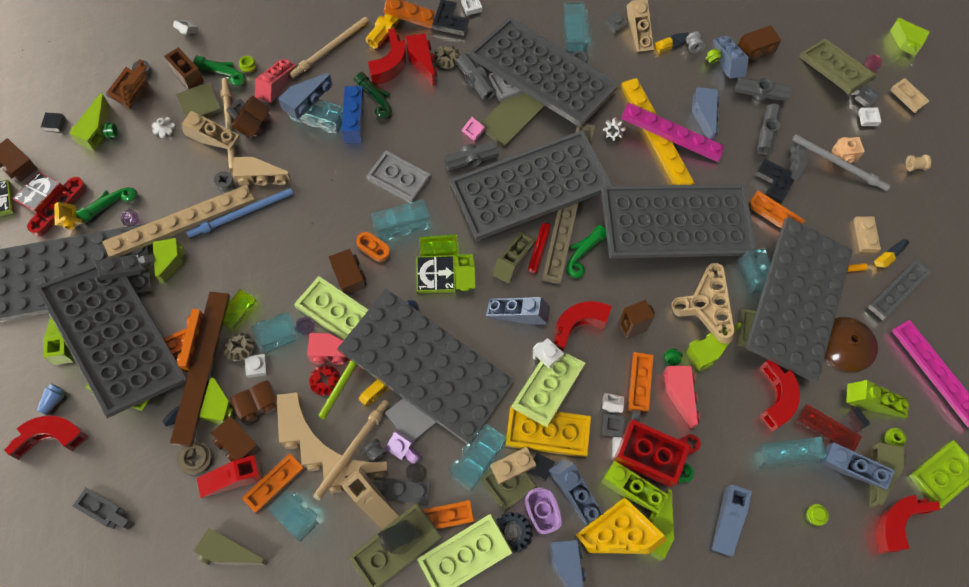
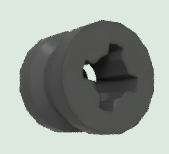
M223 171L215 175L214 183L221 194L236 188V184L229 172Z
M378 439L372 440L362 449V453L369 457V462H379L388 453L385 448L380 446L381 442Z

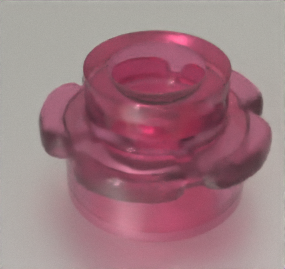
M872 54L866 57V68L874 71L881 67L882 59L878 55Z

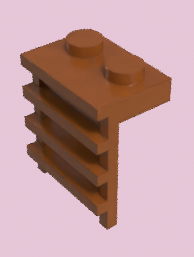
M139 59L138 66L134 71L125 67L108 89L106 95L125 107L130 108L148 84L147 66L144 65L143 60Z

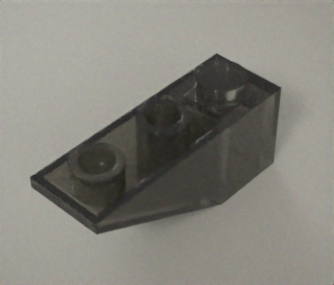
M407 519L377 534L381 538L379 544L387 553L400 555L406 554L423 539V536L411 521Z

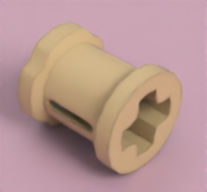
M927 154L922 157L910 155L906 159V169L908 171H914L915 169L926 171L931 167V158Z

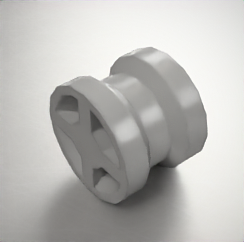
M693 32L686 37L691 53L701 52L706 46L702 40L701 32Z

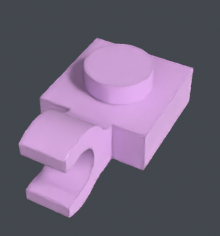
M398 430L393 433L385 447L388 452L400 460H403L406 456L413 464H416L417 461L419 462L423 455L411 447L414 441Z

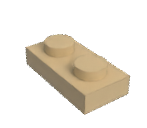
M906 78L890 89L914 113L930 102Z
M855 217L853 221L859 252L878 253L881 247L875 218Z
M527 447L490 464V469L498 485L536 467Z

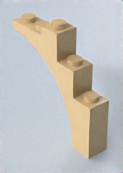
M297 392L277 395L280 445L285 447V449H296L300 445L301 465L308 471L320 470V467H323V477L325 480L342 455L325 446L312 433L303 414L301 398ZM350 459L327 491H330V493L343 492V480L359 467L368 477L382 479L384 475H389L387 462H364Z

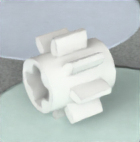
M614 117L612 122L610 120L606 122L608 127L603 129L607 133L606 138L613 137V141H615L617 136L623 137L621 131L626 130V127L622 125L623 120L617 121V118Z

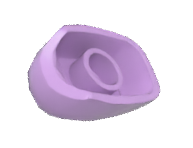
M535 488L529 491L525 496V506L537 532L545 535L559 529L562 519L557 501L552 492L544 488Z

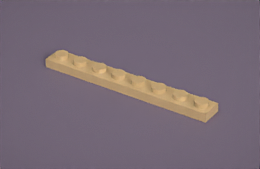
M244 185L102 242L109 258L120 257L153 244L155 241L163 240L198 226L205 221L208 222L253 204L255 201L248 186Z

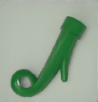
M198 55L194 58L193 63L199 70L231 76L229 81L234 86H241L246 81V77L242 72L231 68L233 62L211 61Z
M126 187L110 194L105 190L89 206L82 207L75 212L85 224L119 199L126 202L133 201L137 197V190Z
M598 225L588 237L569 246L570 250L577 248L567 263V272L570 276L579 278L584 275L585 267L578 263V261L600 241L602 242L606 239V229L603 226ZM573 268H579L580 270L576 272Z

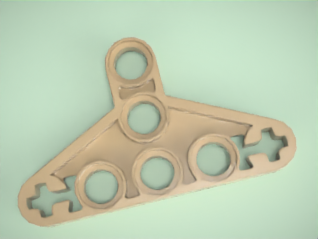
M713 263L706 268L695 294L674 299L672 310L676 316L697 315L720 343L727 344L734 340L735 335L725 272L721 264ZM714 271H717L718 278H714ZM714 285L723 286L720 290H715L712 287ZM722 299L725 301V303L723 305H717L715 301ZM697 302H704L706 304L703 307L695 306ZM679 304L686 305L682 310L676 308ZM726 315L728 319L721 321L717 317ZM724 327H726V331L728 334L726 336L723 334Z

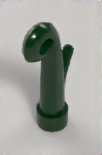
M359 72L354 77L353 82L357 86H362L363 90L379 103L380 106L375 109L376 116L381 119L391 116L392 108L384 97H389L390 93L373 84L364 72Z

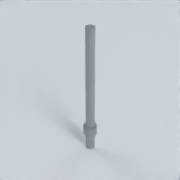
M797 134L794 135L792 141L866 180V183L872 186L875 185L885 191H888L890 185L880 180L879 176L873 173L869 174Z

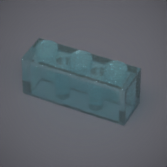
M564 3L563 25L566 51L571 54L577 50L587 52V47H590L591 38L587 35L589 33V23H586L588 11L585 10L584 3Z
M319 100L298 120L290 114L288 116L295 122H302L310 127H317L326 132L338 134L342 126L343 107Z
M424 199L370 214L376 237L383 241L431 227V218Z
M488 424L476 430L473 435L474 441L471 445L469 443L466 444L461 452L463 454L459 461L455 460L449 469L451 471L450 478L469 492L472 491L479 478L484 474L506 442V437Z
M822 437L766 443L754 449L759 470L818 463L827 457Z

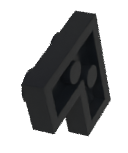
M440 0L432 29L465 36L469 19L454 16L457 2Z
M764 159L755 174L771 183L765 195L781 205L795 180L792 179V172Z

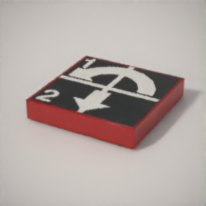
M38 172L14 196L13 200L39 214L64 186L60 182Z

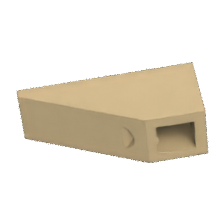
M648 0L631 1L626 7L628 23L637 52L654 50Z
M190 111L181 124L184 135L200 143L231 150L240 136L193 111Z
M234 157L233 178L236 185L265 186L267 184L284 185L291 183L289 172L254 157Z
M360 467L343 480L342 487L382 530L399 517L398 513Z

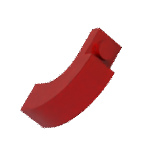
M395 28L388 29L391 46L390 52L381 59L368 61L371 81L375 85L394 79L405 66V40H400L399 34L396 35Z
M586 301L571 306L563 312L556 323L554 332L557 335L554 344L564 351L570 333L578 326L591 325L604 330L612 306L596 301Z
M767 360L760 369L773 384L776 390V401L760 417L769 429L774 432L795 414L799 405L800 390L797 379L791 370L784 373L780 365Z
M41 416L31 419L16 428L21 435L11 440L4 451L9 456L19 460L40 441L55 438L65 448L73 452L89 436L80 427L65 418Z
M912 495L887 506L881 513L876 527L879 553L900 552L910 549L905 532L907 520L912 515L929 514L941 510L939 501L930 502L929 499L917 500L916 495Z

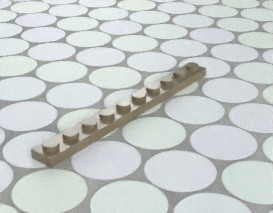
M584 123L581 127L577 126L576 132L583 130L591 144L595 125ZM578 203L562 208L557 212L542 281L561 285Z

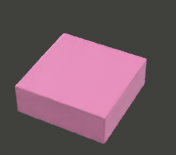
M471 117L461 131L476 142L487 128Z

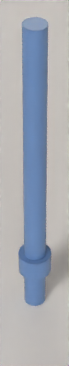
M289 188L213 221H205L200 226L186 231L189 238H192L201 233L211 232V229L294 195L292 189Z

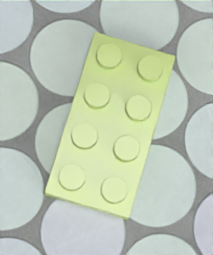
M320 276L315 279L294 304L295 308L343 341L368 311L367 308Z
M562 351L564 357L550 369L541 361L539 362L512 404V409L547 428L585 367V362Z
M489 514L417 560L431 587H459L511 555L513 551L493 515Z

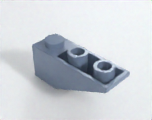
M721 36L720 38L713 39L715 48L722 51L720 63L723 72L729 79L746 77L749 57L730 37Z
M326 73L290 86L278 98L281 109L298 120L307 113L314 103L319 101L325 92L331 89L333 85L331 75Z
M697 87L693 96L692 112L704 135L713 140L714 136H717L719 132V126H716V122L719 119L717 107H719L720 97H717L718 90Z
M542 297L489 299L486 317L529 325L548 324L550 306Z
M834 442L827 445L820 464L885 490H888L895 472L893 469Z
M564 459L548 470L558 488L586 526L603 514L573 462Z
M732 484L724 489L711 550L733 557L748 513L752 494L751 490Z
M577 540L552 542L550 544L552 567L564 586L583 587V581H586V573L580 564V559H583L582 546H578Z

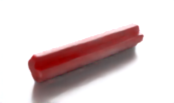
M542 223L528 266V272L536 274L538 272L551 230L550 224Z

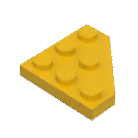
M625 497L575 535L589 553L650 554L667 541L665 535Z

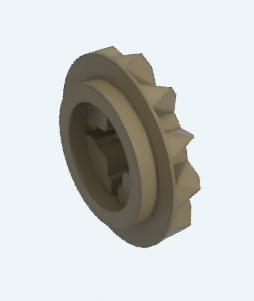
M447 44L445 47L440 46L433 55L434 62L444 69L457 66V59L460 57L459 49H455L454 45L452 47H448Z
M240 332L239 335L233 334V337L227 339V343L223 345V353L231 361H242L253 352L255 347L254 339L248 333ZM235 344H238V345L241 344L242 347H243V349H242L241 347H240V348H239V347L235 348L234 345H235Z
M195 441L193 447L184 446L180 450L177 462L183 472L196 475L204 472L210 466L212 456L206 444ZM196 452L202 458L198 459L194 465V462L188 459L194 457Z

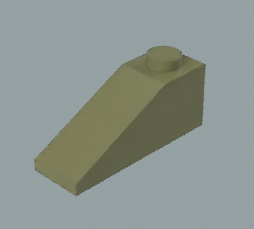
M520 231L498 257L492 275L510 283L537 239Z
M878 443L871 447V460L893 469L895 472L888 490L870 484V508L883 505L903 471L907 461L904 447Z
M210 528L207 529L194 552L199 554L198 559L207 565L211 562L222 565H266L268 562Z

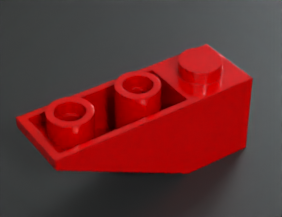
M425 33L405 36L409 61L432 85H435V78L438 75L436 67L432 65L434 64L433 53L430 54L429 52L431 50L430 40L426 39Z
M255 455L232 461L198 477L200 498H206L259 482L263 478L260 461Z

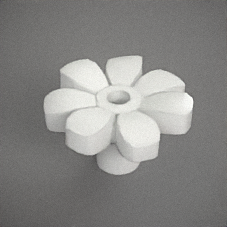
M168 117L165 120L159 118L156 121L157 123L154 122L152 124L153 134L159 135L160 138H166V133L171 135L173 133L172 130L176 128L175 124L171 123L172 120Z

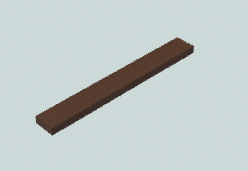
M209 291L170 440L171 445L193 447L200 419L199 414L207 391L230 300L229 293Z

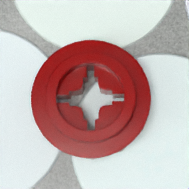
M326 364L320 367L317 366L311 372L309 385L315 394L328 396L332 393L341 376L334 366ZM321 374H323L325 377H330L328 378L329 386H327L324 382L320 383V381L322 380Z

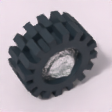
M508 512V514L504 513L501 515V518L496 519L513 553L522 552L521 550L528 548L527 545L532 542L533 528L527 518L517 512Z

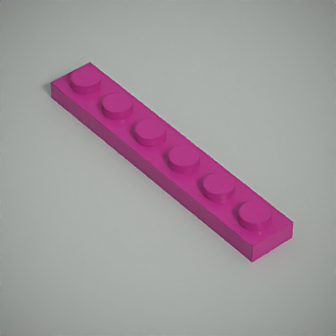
M627 103L621 119L716 162L721 159L725 145L636 105Z
M911 320L893 329V334L969 428V392Z

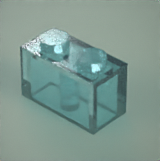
M765 248L749 250L738 259L750 294L762 292L771 263Z
M289 313L278 314L273 319L257 322L256 325L251 326L256 343L262 354L300 340Z
M286 490L268 510L301 542L319 524L315 519L318 515L310 507L305 509L301 505L303 500L296 492L291 495Z

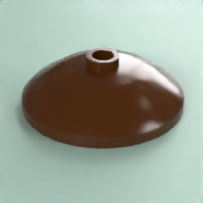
M850 317L835 318L825 354L826 361L836 369L844 372L854 373L867 369L873 364L878 354V343L875 335L867 325L857 319Z

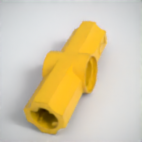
M385 14L384 17L379 16L375 22L374 29L365 38L366 43L373 49L379 48L388 37V29L395 28L396 31L397 24L401 19Z

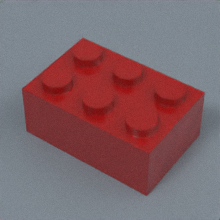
M632 419L626 426L614 460L634 472L671 488L678 483L691 445Z

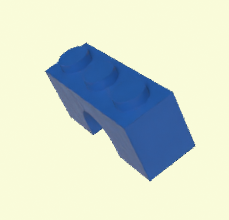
M345 86L341 130L344 143H362V113H364L365 100L362 86Z

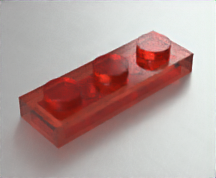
M808 404L803 407L796 420V423L826 441L834 442L854 452L862 438L861 435Z

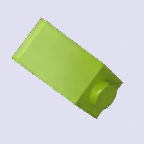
M899 17L890 30L899 49L914 56L922 48L930 31Z
M176 238L153 242L155 276L161 284L166 283L183 263L182 256L185 255L184 246Z
M473 254L454 255L456 289L468 291L471 288H475Z
M210 378L199 417L206 423L220 425L229 416L234 417V408L220 384L214 378Z

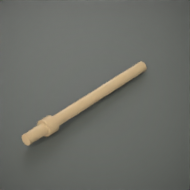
M365 16L309 59L300 62L298 67L289 73L290 77L294 79L302 72L308 71L311 65L369 23V19Z
M223 78L221 80V99L224 104L225 127L233 131L231 126L232 116L226 111L231 106L232 93L229 89V80ZM234 145L231 150L227 149L230 171H233Z
M383 400L379 407L369 415V420L314 493L313 497L315 499L321 500L372 428L382 420L383 413L390 405L388 401Z

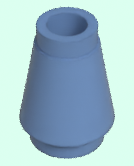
M50 383L48 387H45L37 411L49 415L65 397V390Z

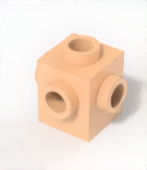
M843 137L832 148V154L849 163L857 162L865 152L860 137Z

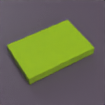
M952 440L908 476L931 502L939 501L940 508H943L969 486V456L955 440Z

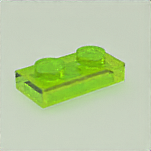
M457 234L419 237L421 256L458 254Z
M239 289L229 301L223 325L233 331L257 300L242 289Z

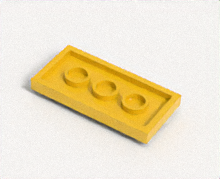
M510 405L505 447L519 449L527 447L528 450L586 458L588 454L591 416L557 412L547 428L512 409V405Z

